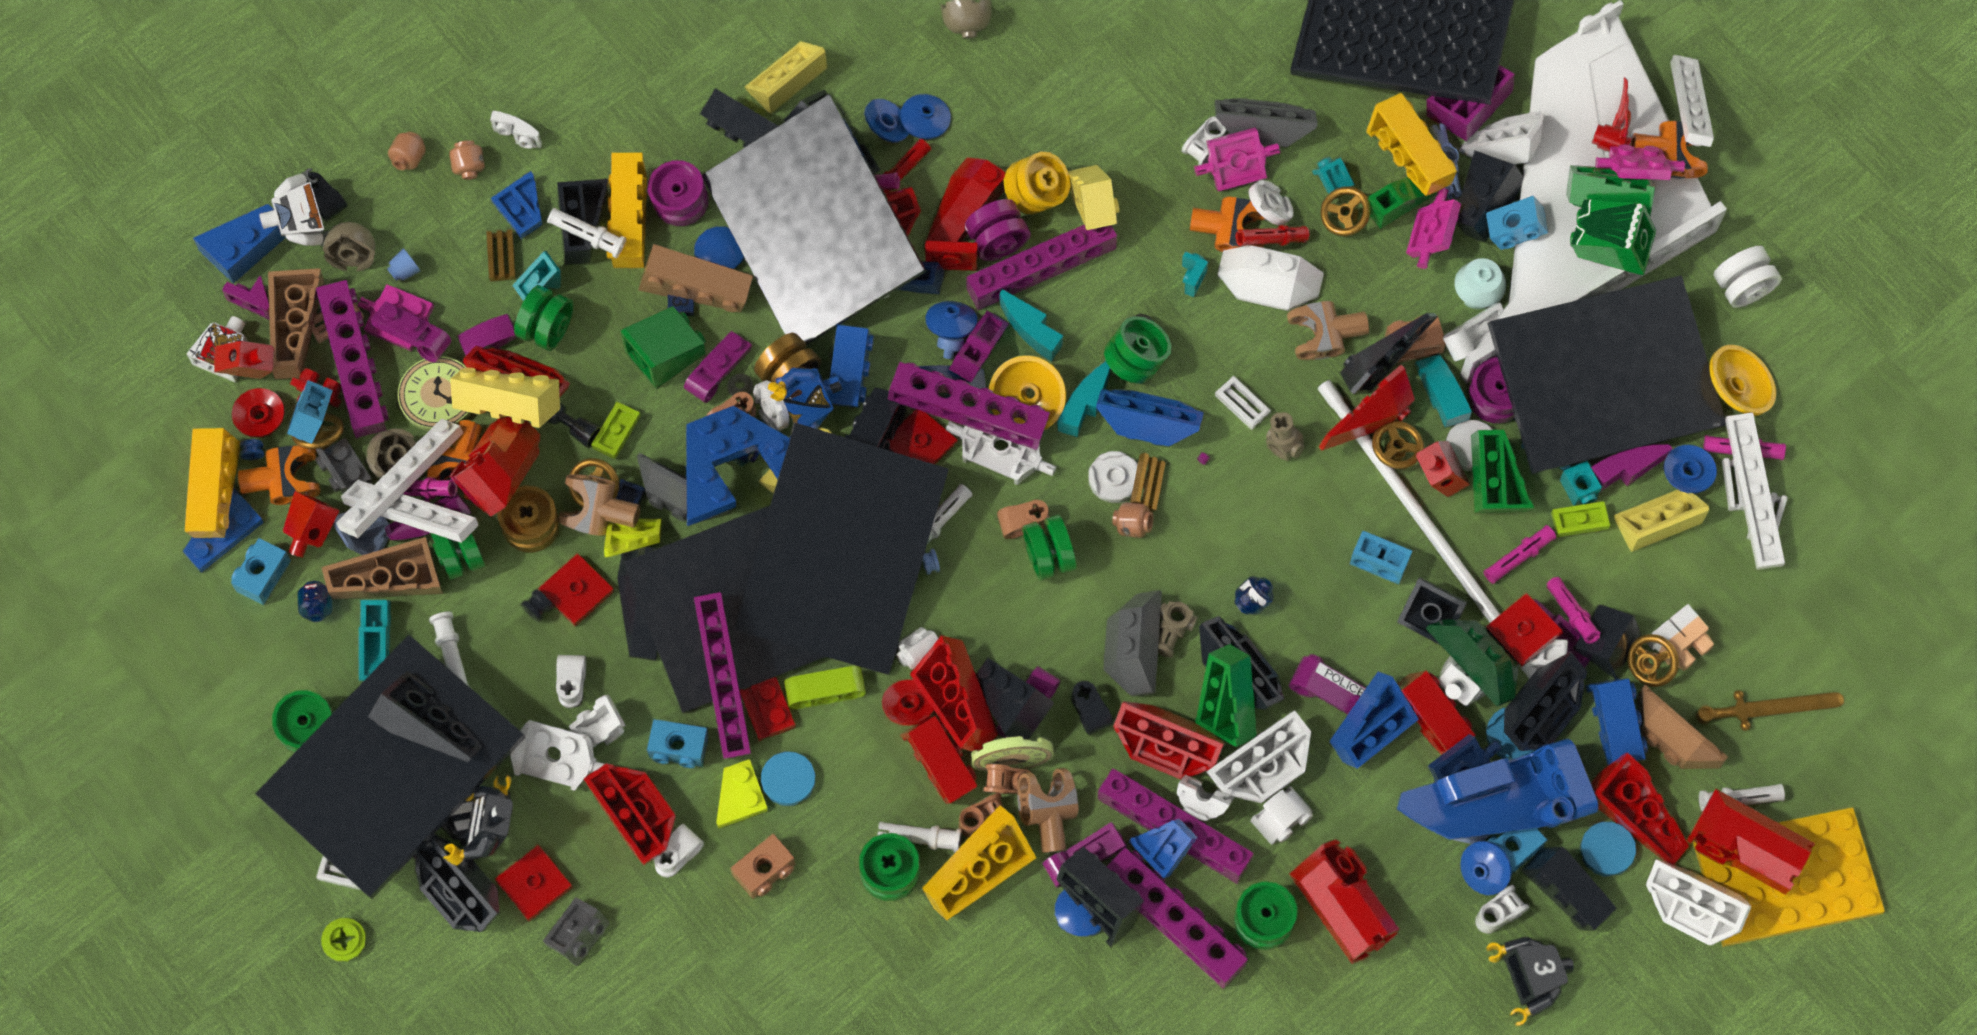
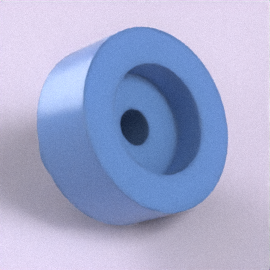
M938 336L937 347L944 349L943 358L953 359L954 351H960L963 347L964 339H948Z

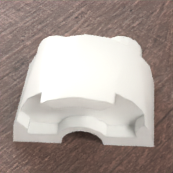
M918 628L898 642L897 650L899 652L896 653L898 660L904 667L915 668L936 643L938 637L931 630L927 631L925 628Z
M609 695L598 698L595 701L596 705L593 706L594 710L592 712L591 710L581 712L577 715V720L569 726L571 732L589 736L593 748L602 742H605L607 746L624 733L622 727L625 726V723Z
M1184 775L1178 784L1177 796L1179 795L1180 802L1184 807L1183 810L1196 819L1205 821L1222 815L1235 798L1223 794L1219 789L1214 793H1207L1203 790V782Z
M1289 786L1285 792L1281 790L1263 805L1264 809L1257 815H1254L1251 822L1267 841L1273 845L1278 840L1280 843L1284 842L1292 835L1293 831L1291 828L1298 823L1303 826L1314 815L1312 814V809Z

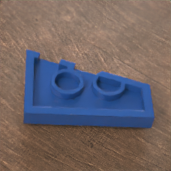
M234 487L228 516L229 526L226 529L225 538L192 537L183 550L187 558L201 573L264 523L262 518Z

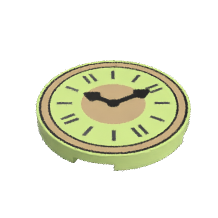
M442 356L434 363L423 359L411 366L403 375L398 387V402L406 419L415 427L425 431H430L441 419L459 425V421L466 420L472 412L452 408L450 378L461 369L467 367L455 359Z
M1022 736L990 741L983 745L982 750H974L971 753L973 767L984 772H988L985 768L986 764L1007 765L1012 768L1026 770L1045 764L1054 756L1053 745L1047 739L1037 738L1036 742L1023 739Z

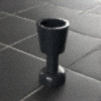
M561 402L560 410L547 421L553 425L561 422L569 427L570 434L588 449L592 447L591 444L602 427L585 418L579 417L576 420L566 414L565 405Z

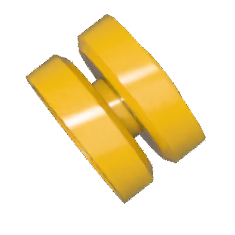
M1041 151L1011 164L1006 170L1004 189L1007 198L1016 202L1020 212L1034 215L1063 203L1069 194L1070 175L1059 157L1050 152Z

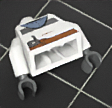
M308 168L300 174L285 179L275 190L274 198L271 199L274 210L261 213L259 216L263 229L278 225L281 236H286L291 242L304 246L320 245L323 247L325 237L329 231H324L311 186L318 179L311 180L308 177V173L313 171L312 168Z

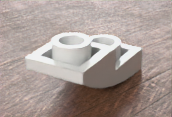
M492 111L490 120L494 131L501 135L513 134L516 144L523 148H541L540 135L536 129L512 115Z

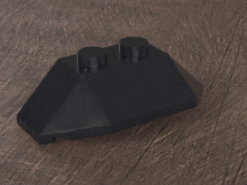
M1220 616L1201 623L1199 634L1202 663L1205 667L1209 653L1230 644L1250 655L1254 708L1265 710L1284 700L1279 675L1246 634L1233 625L1225 623L1224 619Z
M1568 652L1537 669L1517 693L1513 701L1504 709V733L1519 751L1537 750L1542 746L1553 743L1579 711L1587 671L1572 653Z
M434 834L413 856L419 889L453 929L484 932L500 913L497 887L473 859L466 860L464 858L458 865H453L444 859V856L451 854L445 850V846L453 843Z

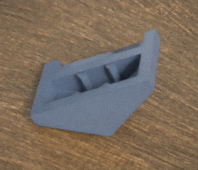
M345 513L337 515L333 526L347 548L361 555L384 548L389 539L384 529L389 525L385 517L380 516L357 538L339 530L336 522Z

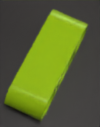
M848 666L798 675L784 681L790 709H803L863 697L866 694L860 666Z

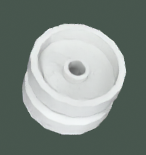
M1763 246L1750 247L1735 254L1723 262L1713 274L1720 287L1727 288L1725 296L1733 308L1743 307L1761 299L1773 291L1782 280L1776 267L1768 265L1771 259Z

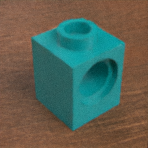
M1588 461L1564 470L1560 478V482L1573 506L1594 503L1598 499L1597 497L1602 487ZM1576 483H1583L1588 489L1582 490L1577 487Z

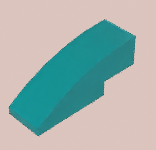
M1002 289L1000 292V306L1014 330L1037 353L1052 362L1063 346V335L1046 326L1045 313Z
M1438 354L1416 361L1414 363L1433 409H1437L1444 427L1468 421L1472 411L1458 382L1442 357Z
M1106 361L1094 369L1072 393L1058 420L1059 432L1078 437L1085 415L1096 417L1098 412L1096 405L1101 389H1106L1112 371Z
M360 600L359 681H364L389 655L391 600Z

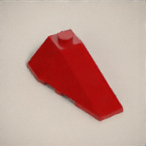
M967 157L951 175L926 241L961 242L968 234L965 229V222L968 217L984 205L996 201L1005 191L1004 178L1006 172L986 159Z
M1400 365L1380 382L1378 388L1370 397L1367 395L1353 413L1349 412L1326 434L1319 448L1323 451L1374 433L1379 427L1392 421L1399 420L1403 422L1411 414L1412 411L1409 408L1415 400L1405 368Z
M1625 753L1598 773L1590 783L1598 802V809L1613 822L1627 829L1632 837L1661 860L1674 865L1689 845L1676 821L1670 816L1663 804L1664 800L1661 794L1657 793L1648 771L1629 753Z

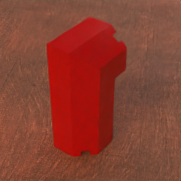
M510 416L502 417L490 424L474 450L468 455L470 458L465 463L461 461L455 467L450 477L476 506L489 516H493L507 506L540 453V448H538L540 434L528 420H524V423L520 424L512 422Z
M1715 789L1687 838L1690 844L1693 840L1697 845L1694 849L1699 854L1721 865H1724L1726 861H1731V867L1745 872L1784 895L1791 890L1794 885L1792 883L1793 879L1800 875L1815 845L1814 842L1718 789Z
M1334 839L1322 844L1289 875L1351 964H1355L1369 957L1368 953L1373 950L1378 951L1397 936V932L1400 929L1367 884V879L1363 880V876L1367 873L1366 866L1354 849L1348 846L1343 849L1338 846L1341 842Z

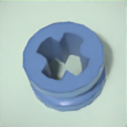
M930 549L929 553H924L922 560L927 575L931 574L933 570L940 572L936 552L934 549Z

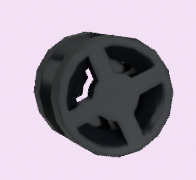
M537 589L531 593L529 600H524L520 604L522 609L538 623L543 620V615L546 612H550L554 608L552 602Z

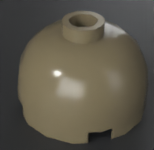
M953 0L946 2V5H941L944 24L953 33L962 34L963 39L977 37V32L984 30L990 23L992 16L991 0H980V3H976L973 0Z
M354 222L339 223L325 237L323 245L324 258L330 265L340 270L347 271L346 266L357 267L356 271H362L369 268L374 261L375 240L365 226Z
M388 429L378 433L370 441L367 448V462L370 470L379 478L384 476L416 444L413 440L415 437L403 429Z

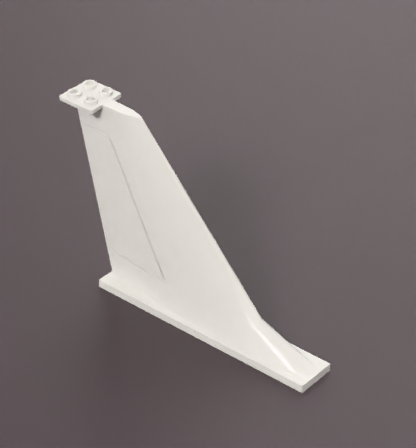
M1621 0L1614 4L1608 3L1594 16H1586L1579 23L1580 26L1577 33L1550 48L1535 60L1530 113L1541 111L1543 113V125L1540 145L1534 152V157L1529 162L1524 163V179L1520 200L1534 195L1543 205L1548 233L1539 236L1537 239L1515 245L1510 299L1508 305L1497 319L1621 290L1717 232L1727 210L1721 201L1711 206L1698 178L1671 177L1670 180L1652 179L1655 191L1651 220L1657 231L1644 275L1634 274L1578 258L1573 247L1570 246V236L1572 232H1575L1577 225V211L1581 207L1569 203L1566 196L1570 165L1595 167L1596 157L1609 158V152L1598 149L1597 145L1592 144V140L1598 124L1612 126L1621 102L1624 78L1628 79V109L1632 116L1627 137L1632 138L1634 133L1659 136V125L1670 121L1619 18L1624 5ZM1490 331L1487 332L1476 349L1466 355L1460 374L1465 383L1473 379L1475 370L1482 362L1497 357Z

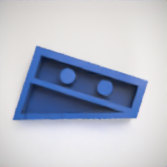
M266 204L194 237L193 240L199 252L234 284L282 242L286 236H281L278 225L263 229L259 214L274 210L269 204Z
M837 325L830 378L837 375L843 390L830 395L833 405L860 409V404L864 403L867 387L863 386L865 377H869L870 362L868 361L869 351L873 349L874 336H872V333L867 328Z
M1378 671L1335 732L1330 743L1343 763L1359 768L1418 721L1419 718L1394 678Z
M1613 679L1585 685L1587 693L1592 692L1596 707L1592 708L1594 717L1598 716L1601 729L1598 733L1607 765H1610L1625 753H1629L1636 761L1645 759L1644 753L1647 752V743L1640 734L1639 726L1642 725V719L1639 710H1635L1633 699H1636V690L1634 684L1630 683L1629 679Z

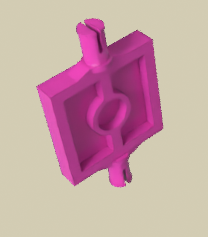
M1256 128L1206 141L1209 152L1208 163L1194 166L1195 174L1198 177L1211 172L1218 191L1267 178L1265 170L1266 157L1280 154L1279 146L1275 143L1263 147Z
M1620 145L1619 147H1610L1609 158L1596 157L1595 167L1611 168V170L1617 173L1618 178L1670 180L1672 171L1684 172L1685 162L1669 161V159L1665 158L1662 149L1655 146L1634 148L1630 145Z
M1446 188L1437 191L1435 201L1427 207L1419 208L1406 254L1412 258L1419 257L1417 267L1421 269L1428 268L1429 259L1433 253L1449 249L1452 242L1461 203L1455 199L1446 201L1449 192Z
M386 284L380 298L376 302L361 297L358 307L370 311V317L364 327V331L412 352L413 345L373 326L371 318L386 301L429 322V317L434 309L433 303Z

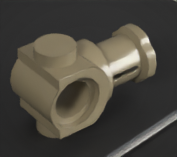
M1286 412L1274 414L1270 419L1271 428L1266 434L1267 448L1277 457L1287 462L1292 456L1298 458L1304 450L1303 435L1293 426V418L1290 414Z
M1169 601L1168 604L1163 602L1161 606L1160 618L1162 620L1159 627L1161 632L1159 634L1158 654L1164 657L1172 658L1174 656L1173 649L1178 638H1183L1187 630L1192 631L1198 619L1197 616L1193 615L1194 611L1190 610L1183 602L1173 603ZM1174 612H1180L1184 615L1185 619L1177 622L1170 615Z

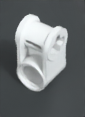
M1215 116L1210 117L1195 134L1189 137L1182 148V152L1184 154L1188 153L1198 160L1199 165L1208 163L1209 152L1206 141L1226 136V129ZM1211 130H1218V131H1220L1221 133H1220V134H1217V135H1213V134L1210 133V131H1211Z
M558 655L556 692L559 702L565 708H575L580 705L583 699L586 656Z
M684 824L680 825L671 834L667 850L654 859L657 873L667 878L674 876L689 860L697 855L704 842ZM665 859L666 861H668L671 859L672 863L669 864L666 862L662 865V860Z
M1514 885L1507 887L1482 906L1475 919L1476 926L1481 932L1491 934L1507 923L1514 921L1530 908L1517 895ZM1484 914H1492L1495 917L1496 922H1488L1487 920H1485Z

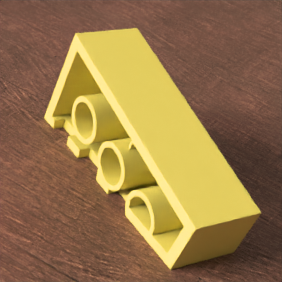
M463 368L450 378L452 408L476 414H483L488 411L493 418L500 419L510 416L512 417V422L520 424L524 423V420L531 421L533 427L540 428L560 410L559 380L549 379L546 375L529 377L524 376L523 373L500 374L497 370L480 372L474 368Z

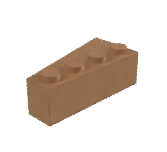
M654 244L646 262L638 291L666 297L667 295L692 299L694 303L722 308L728 312L741 313L753 276Z
M321 268L268 272L270 345L274 347L272 372L275 379L299 378L303 372L314 318L319 306L316 287L324 285Z
M426 537L321 567L328 593L332 599L443 594Z

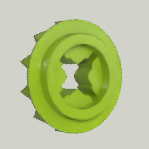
M339 918L326 926L322 933L321 945L326 955L336 962H348L355 957H359V953L365 948L366 934L363 927L357 921L350 918ZM342 930L348 938H353L347 942L346 950L340 943L336 944L341 939Z

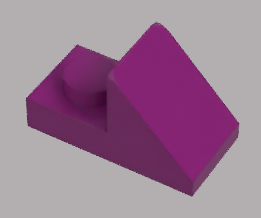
M261 276L258 277L251 290L239 283L234 285L226 282L222 291L227 301L270 320L269 297Z

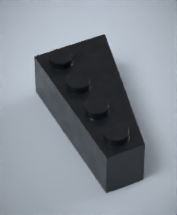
M716 88L700 112V115L708 119L705 123L706 125L718 132L720 128L726 130L724 135L736 143L739 139L744 141V148L778 127V125Z
M874 387L871 395L867 396L864 400L860 416L857 415L855 417L850 435H846L845 438L889 451L890 441L887 439H894L906 412L905 405L888 400V390Z

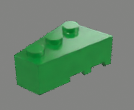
M1477 430L1471 434L1474 512L1514 513L1528 512L1534 509L1532 500L1530 501L1526 492L1524 479L1520 476L1516 466V459L1505 430Z
M1228 644L1208 655L1195 723L1235 747L1257 737L1251 658L1250 655Z

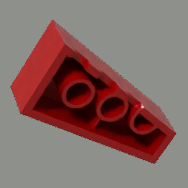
M941 635L910 675L958 746L969 751H980L985 743L993 741L998 735L996 726L964 642Z

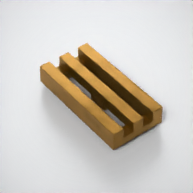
M508 229L507 232L497 230V233L486 231L490 282L516 279L513 230ZM503 239H508L509 274H505ZM493 240H497L499 275H495Z
M1143 453L1139 455L1130 502L1145 504L1149 511L1153 512L1157 509L1166 462L1162 460L1157 461L1158 458L1154 456L1149 457V454ZM1147 464H1149L1147 477L1145 478ZM1144 488L1143 497H1142V501H1141L1140 499H1141L1142 489Z

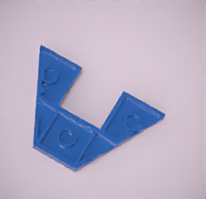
M735 406L686 424L687 526L736 507V500L716 471V466L758 450L778 480L790 438Z

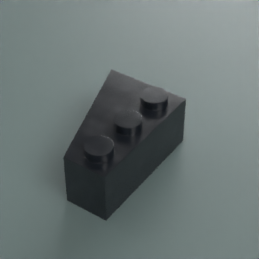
M1474 150L1459 203H1461L1456 222L1465 236L1486 243L1490 237L1486 213L1511 204L1522 187L1524 177L1515 164Z
M609 179L557 182L558 210L598 228L608 195ZM566 222V223H568V224H570V225H572V226H574V227H576V228H578V229H581V228H579V227H577V226H575V225H573V224H571V223H569V222ZM560 228L564 265L590 263L594 250L591 242Z
M1083 846L1061 865L1056 880L1077 906L1082 904L1092 916L1089 920L1094 927L1097 925L1101 927L1109 937L1106 940L1107 944L1113 947L1133 929L1144 900L1136 890L1127 886L1117 873L1109 870L1094 853L1089 852Z
M1563 846L1542 848L1520 870L1570 917L1571 922L1579 930L1595 931L1617 909Z

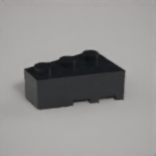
M987 658L976 673L989 709L1005 735L1008 737L1022 736L1023 739L1029 740L1054 702L1036 688L990 658Z

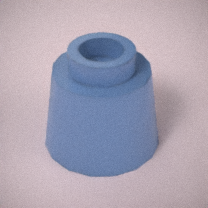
M404 248L389 262L391 266L387 268L396 281L400 278L404 281L421 271Z

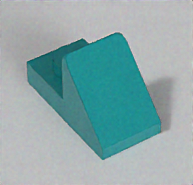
M543 251L512 285L523 301L536 285H541L545 288L561 287V270L547 251Z

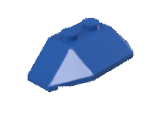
M1101 389L1096 405L1098 411L1117 435L1165 446H1171L1198 432L1204 412L1195 410L1181 401L1133 390L1109 391Z

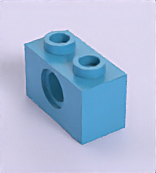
M1534 195L1486 213L1490 239L1500 250L1510 249L1519 243L1537 239L1539 236L1548 233L1544 207Z
M258 538L255 545L252 544L248 548L245 555L246 559L241 567H237L233 572L231 584L236 592L264 605L291 560L286 551ZM265 567L262 573L253 574L256 568Z
M653 719L647 747L649 758H653L654 762L660 764H668L671 761L677 762L685 768L703 767L709 738L707 728ZM676 741L685 743L680 750H673L670 747Z
M1537 828L1505 832L1499 838L1494 835L1488 841L1504 850L1510 860L1513 874L1544 847L1547 839ZM1514 842L1519 850L1515 852L1510 851L1506 848L1505 843Z

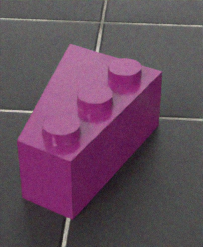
M1501 65L1499 66L1491 105L1431 96L1426 99V116L1438 124H1444L1447 130L1467 142L1514 91V73Z

